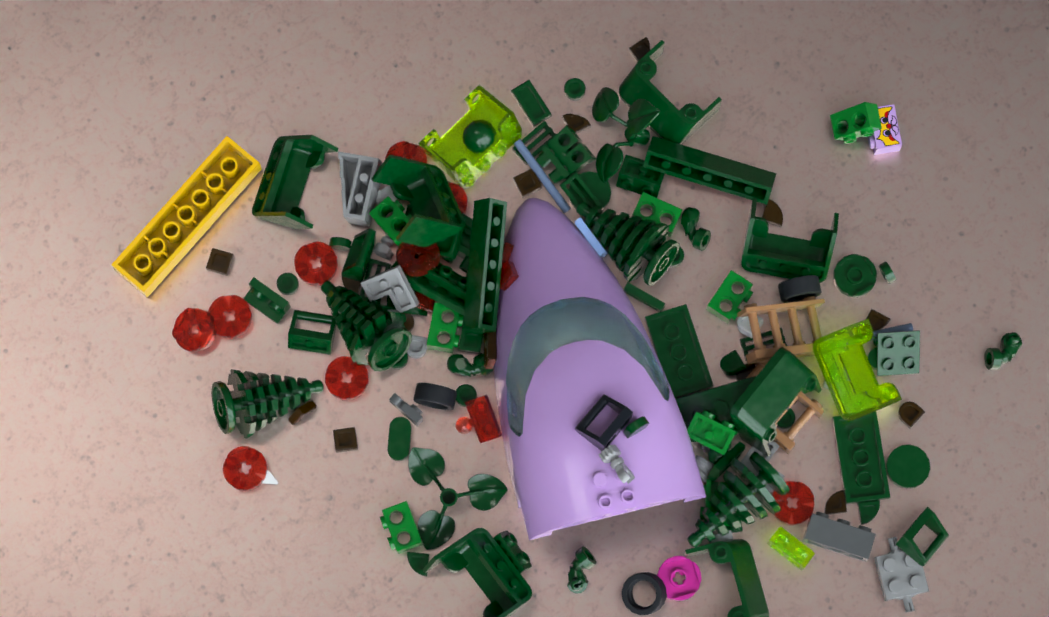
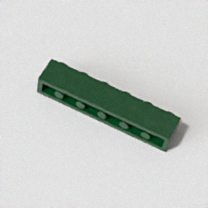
M652 136L643 164L644 168L749 200L757 198V202L766 205L777 174Z
M493 198L474 201L463 330L475 333L496 331L507 202Z

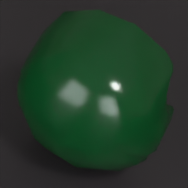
M475 120L466 126L463 132V143L469 151L475 154L485 153L494 145L496 130L490 122Z

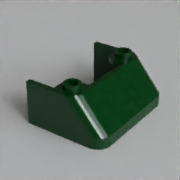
M661 40L637 62L621 83L619 97L629 108L638 99L649 101L661 112L648 127L659 138L682 145L720 109L722 99L718 97L704 111L694 103L686 104L678 110L650 82L657 72V66L654 61L664 50L665 42Z
M314 135L279 137L272 147L252 207L253 216L293 229H312L313 224L305 221L304 210L299 208L298 205L310 169H315L323 164L325 153L338 152L339 148Z
M389 154L371 178L373 182L390 185L393 195L399 200L409 201L413 209L414 215L396 237L397 241L419 247H428L460 233L465 227V220L445 174L437 166Z
M753 198L742 252V267L749 272L788 279L816 275L820 283L824 282L827 278L837 237L839 213H834L831 230L817 229L812 233L810 240L768 233V222L764 218L755 216L757 198Z
M784 347L778 349L733 405L730 413L740 438L768 457L771 452L767 444L771 443L777 435L775 423L801 391L806 394L815 390L820 393L822 390L817 376L792 352Z
M484 528L474 529L435 555L422 569L426 573L440 563L453 573L465 568L491 602L484 609L483 617H510L532 597V589L491 534Z
M746 540L718 541L685 550L683 556L686 558L709 552L713 562L717 564L731 563L742 605L733 607L728 612L727 617H769V610L750 544Z

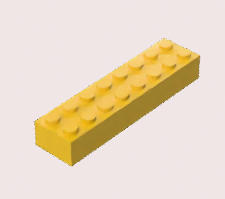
M226 136L111 264L114 270L148 298L262 170L260 163Z

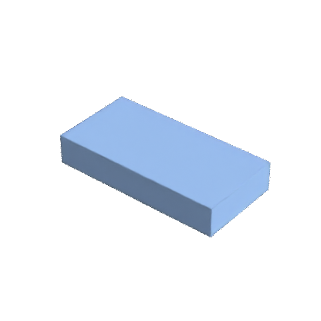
M580 217L574 221L598 255L603 258L608 255V250L602 247L600 239L598 240L592 233L593 230L585 224V219Z

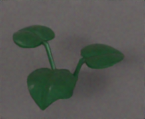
M608 87L602 88L594 100L592 106L593 118L597 122L602 123L610 116L627 127L624 135L628 141L617 142L613 146L607 143L599 150L596 157V170L604 183H607L619 170L623 162V152L618 147H632L633 144L647 145L650 140V132L646 128L661 112L649 101L638 99L630 106L628 111L629 120L625 122L613 114L619 106V97L613 89Z
M413 447L410 451L408 466L412 479L422 486H426L434 480L442 491L440 494V501L443 504L441 513L429 510L423 513L418 521V533L426 550L440 547L452 537L455 530L454 519L450 516H444L447 506L454 505L459 497L470 495L472 506L478 510L486 511L494 508L508 490L502 481L488 474H477L471 477L468 481L470 491L457 493L452 488L445 489L437 479L445 469L443 457L432 449Z

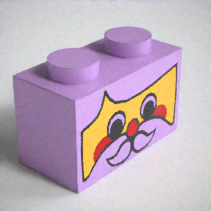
M894 104L880 106L878 111L882 129L875 131L874 135L868 137L869 148L873 149L874 155L900 151L902 147Z

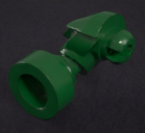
M688 207L684 209L681 217L685 236L688 235L694 248L703 251L709 244L711 232L704 228L696 230L700 212L696 208Z
M1006 333L1002 337L1001 351L999 348H988L986 350L984 360L988 370H998L1001 365L1010 362L1015 357L1018 349L1022 346V340L1017 333Z
M483 353L473 358L472 365L462 354H453L447 361L448 370L451 373H457L462 376L471 377V374L473 376H487L493 372V369H485Z
M584 546L575 552V559L571 563L573 567L570 566V571L568 572L569 582L567 586L571 592L576 594L584 592L588 585L583 569H590L596 564V559Z

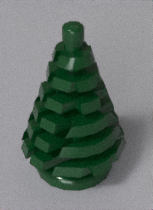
M585 202L579 203L576 212L586 217L585 224L588 228L591 229L594 226L592 233L598 240L601 237L600 244L605 250L609 247V257L612 261H616V267L619 271L623 272L624 278L629 283L643 274V281L647 285L652 286L663 277L673 263L680 247L679 243L672 239L663 244L669 233V226L667 224H656L655 221L649 219L643 221L642 217H630L629 214L624 212L616 215L617 212L611 209L603 212V207L596 205L590 208Z
M330 281L322 284L321 291L327 295V305L331 308V314L345 341L353 363L369 365L374 371L381 372L395 365L405 355L412 342V334L404 326V323L407 321L405 314L398 310H393L387 305H382L375 300H372L371 303L367 297H361L358 293L342 286L335 287Z
M231 369L227 385H233L234 390L229 391L225 383L217 381L212 384L211 395L215 418L221 431L224 434H229L235 429L236 425L240 433L247 439L255 433V430L259 431L267 423L271 424L278 419L276 410H278L279 417H282L288 413V407L294 410L300 405V399L303 403L311 399L312 393L323 392L324 386L321 380L309 383L306 378L299 377L296 382L294 377L284 376L282 381L280 375L272 374L269 376L266 373H258L256 375L250 371L242 373L240 370ZM236 417L240 418V423H236Z
M754 451L749 457L750 463L758 473L757 476L739 460L733 458L730 467L736 475L728 470L723 475V479L730 489L721 482L716 487V491L726 504L715 495L711 496L709 503L716 513L714 514L707 507L704 508L702 514L707 521L703 523L698 519L695 524L698 530L687 538L692 547L700 545L701 541L705 538L708 541L716 539L712 533L714 530L722 536L728 534L729 531L723 522H726L733 530L742 528L738 519L733 515L734 513L739 519L749 525L754 523L755 520L748 511L760 520L768 517L764 508L773 514L781 511L779 504L765 486L768 484L782 496L786 495L790 489L780 474L759 453Z

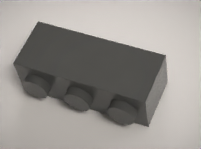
M821 512L810 515L803 542L865 562L869 559L876 536L875 533L871 532L872 529L861 525L858 528L850 526V522L843 519L831 520L828 519L829 515Z

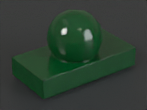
M739 441L730 451H727L726 455H722L709 448L708 459L714 466L707 477L712 482L716 481L730 467L733 458L739 459L745 450V445Z

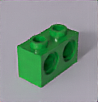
M863 102L830 115L834 139L844 141L846 144L857 141L856 138L861 136H872L875 131L882 129L877 104Z
M643 192L632 216L642 217L643 221L646 219L653 220L656 224L661 223L660 219L663 217L670 218L672 223L668 225V237L671 238L682 214V209ZM643 208H648L652 214L650 216H643L640 211Z
M388 196L369 214L392 241L402 249L408 243L399 242L396 237L401 232L399 231L400 228L406 226L413 216L411 214L406 216L403 213L405 208L398 200L393 202ZM390 212H393L391 216L386 217Z
M731 270L707 305L706 310L727 324L731 319L735 321L738 317L737 313L741 311L739 307L742 302L747 303L754 293L751 291L753 284ZM739 285L742 287L743 292L736 294L732 291L731 287ZM728 303L731 306V310L727 312L722 311L720 304Z
M434 303L427 349L453 353L454 347L458 348L460 335H457L458 326L462 327L464 316L440 303ZM450 313L454 316V319L448 323L442 320L443 315ZM446 334L450 337V340L442 344L438 341L440 335Z
M407 501L382 510L384 516H381L380 520L384 530L388 528L391 537L387 539L391 550L396 549L397 553L400 554L423 545ZM400 513L403 516L402 521L399 523L391 522V515ZM407 533L410 536V541L407 544L399 543L398 537L400 534Z

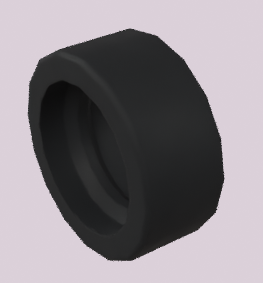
M816 275L795 277L785 280L778 285L780 299L783 303L803 301L804 298L817 297L822 293L819 278Z
M417 383L413 400L430 408L453 410L457 392L441 385Z
M650 572L632 575L626 580L622 589V600L626 608L637 615H649L660 610L665 604L667 597L666 586L663 580ZM646 580L652 583L656 590V599L648 607L638 605L633 598V587L639 581Z

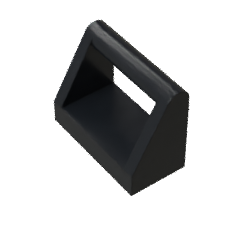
M603 394L575 427V430L600 451H603L632 419L633 411ZM608 405L619 415L605 432L599 437L586 430L604 407Z

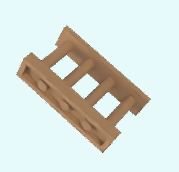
M813 296L798 302L757 306V303L745 305L744 309L737 313V316H748L755 346L753 352L746 355L747 363L768 362L781 347L792 352L797 358L825 355L835 349L834 341L825 342V339H822L816 308L824 304L825 300L816 299ZM807 309L813 335V341L810 344H806L802 340L797 310ZM788 312L794 340L792 346H786L783 343L777 313ZM768 314L774 340L773 348L766 349V346H763L757 315Z
M768 362L755 363L756 367L747 378L758 375ZM801 391L789 405V408L798 400L807 409L787 432L784 431L782 433L776 428L777 435L773 440L787 454L796 445L793 442V437L813 414L820 419L824 413L822 410L823 406L817 400H810ZM785 410V411H784V413L780 416V418L776 421V423L782 418V416H783L788 410Z

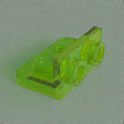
M779 527L767 542L770 547L801 571L815 555L810 548L783 527Z

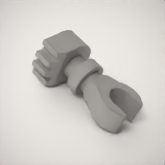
M385 233V236L381 239L382 243H377L373 252L382 258L391 260L394 253L389 247H392L394 242Z
M609 445L608 448L601 451L599 457L604 463L611 462L610 466L612 469H615L619 479L624 484L626 482L629 484L635 479L634 474L623 464L624 460L622 457H619L621 452L616 445Z

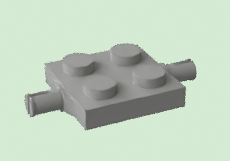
M897 537L888 538L891 552L874 558L884 601L893 599L903 600L906 613L915 611L912 597L929 591L923 566L914 561L902 549H899L896 545L898 542Z

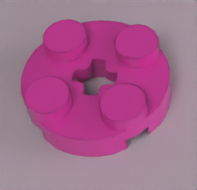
M670 557L664 561L658 570L657 576L663 580L666 586V598L670 600H687L699 589L701 583L700 569L695 562L686 557ZM679 572L681 576H685V579L682 580V584L678 585V582L673 581V578H675L676 576L675 573Z

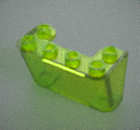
M480 85L464 99L470 110L440 138L437 131L433 129L418 143L421 149L462 189L472 187L476 180L483 173H486L499 158L503 157L506 151L516 141L521 139L522 128L514 112ZM479 95L478 99L473 102V99ZM485 120L490 122L496 130L495 140L483 153L475 154L469 151L463 143V132L466 126L473 121ZM434 138L431 145L427 146L428 142Z

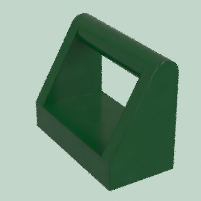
M367 229L355 235L341 273L342 277L359 282L363 281L375 247V230Z
M294 310L288 332V348L331 355L336 331L335 319L331 315ZM298 319L331 324L329 333L296 328Z
M927 507L903 534L896 545L919 565L925 566L948 538L949 534L936 514ZM925 524L938 536L922 554L913 538Z

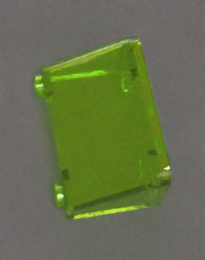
M869 319L818 338L813 344L814 355L841 418L847 421L855 420L902 400L894 384L889 382L881 385L878 384L862 345L869 342L873 337V329Z

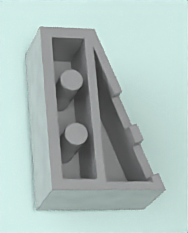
M338 152L344 218L349 224L370 227L372 217L369 212L375 208L380 183L373 182L371 178L383 163L379 158Z

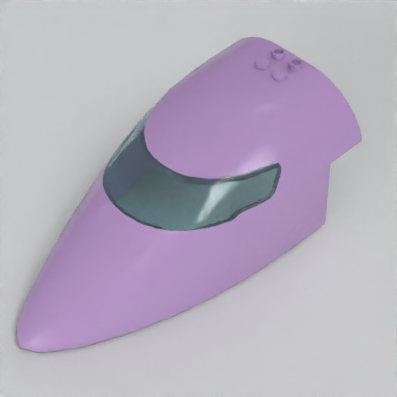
M538 198L527 199L516 210L504 240L496 325L497 360L494 364V378L508 468L518 508L522 509L529 540L552 535V531L669 502L682 499L683 502H689L705 498V490L686 425L654 347L628 296L601 256L598 255L581 231L566 215L547 201ZM603 394L633 411L632 419L610 444L618 447L621 452L619 457H622L624 460L623 464L635 476V479L629 484L627 482L624 484L619 479L615 469H612L610 466L611 462L604 463L599 457L601 451L575 430V427ZM606 405L586 430L600 437L619 414ZM645 416L649 425L627 439L623 433L624 429L636 419Z

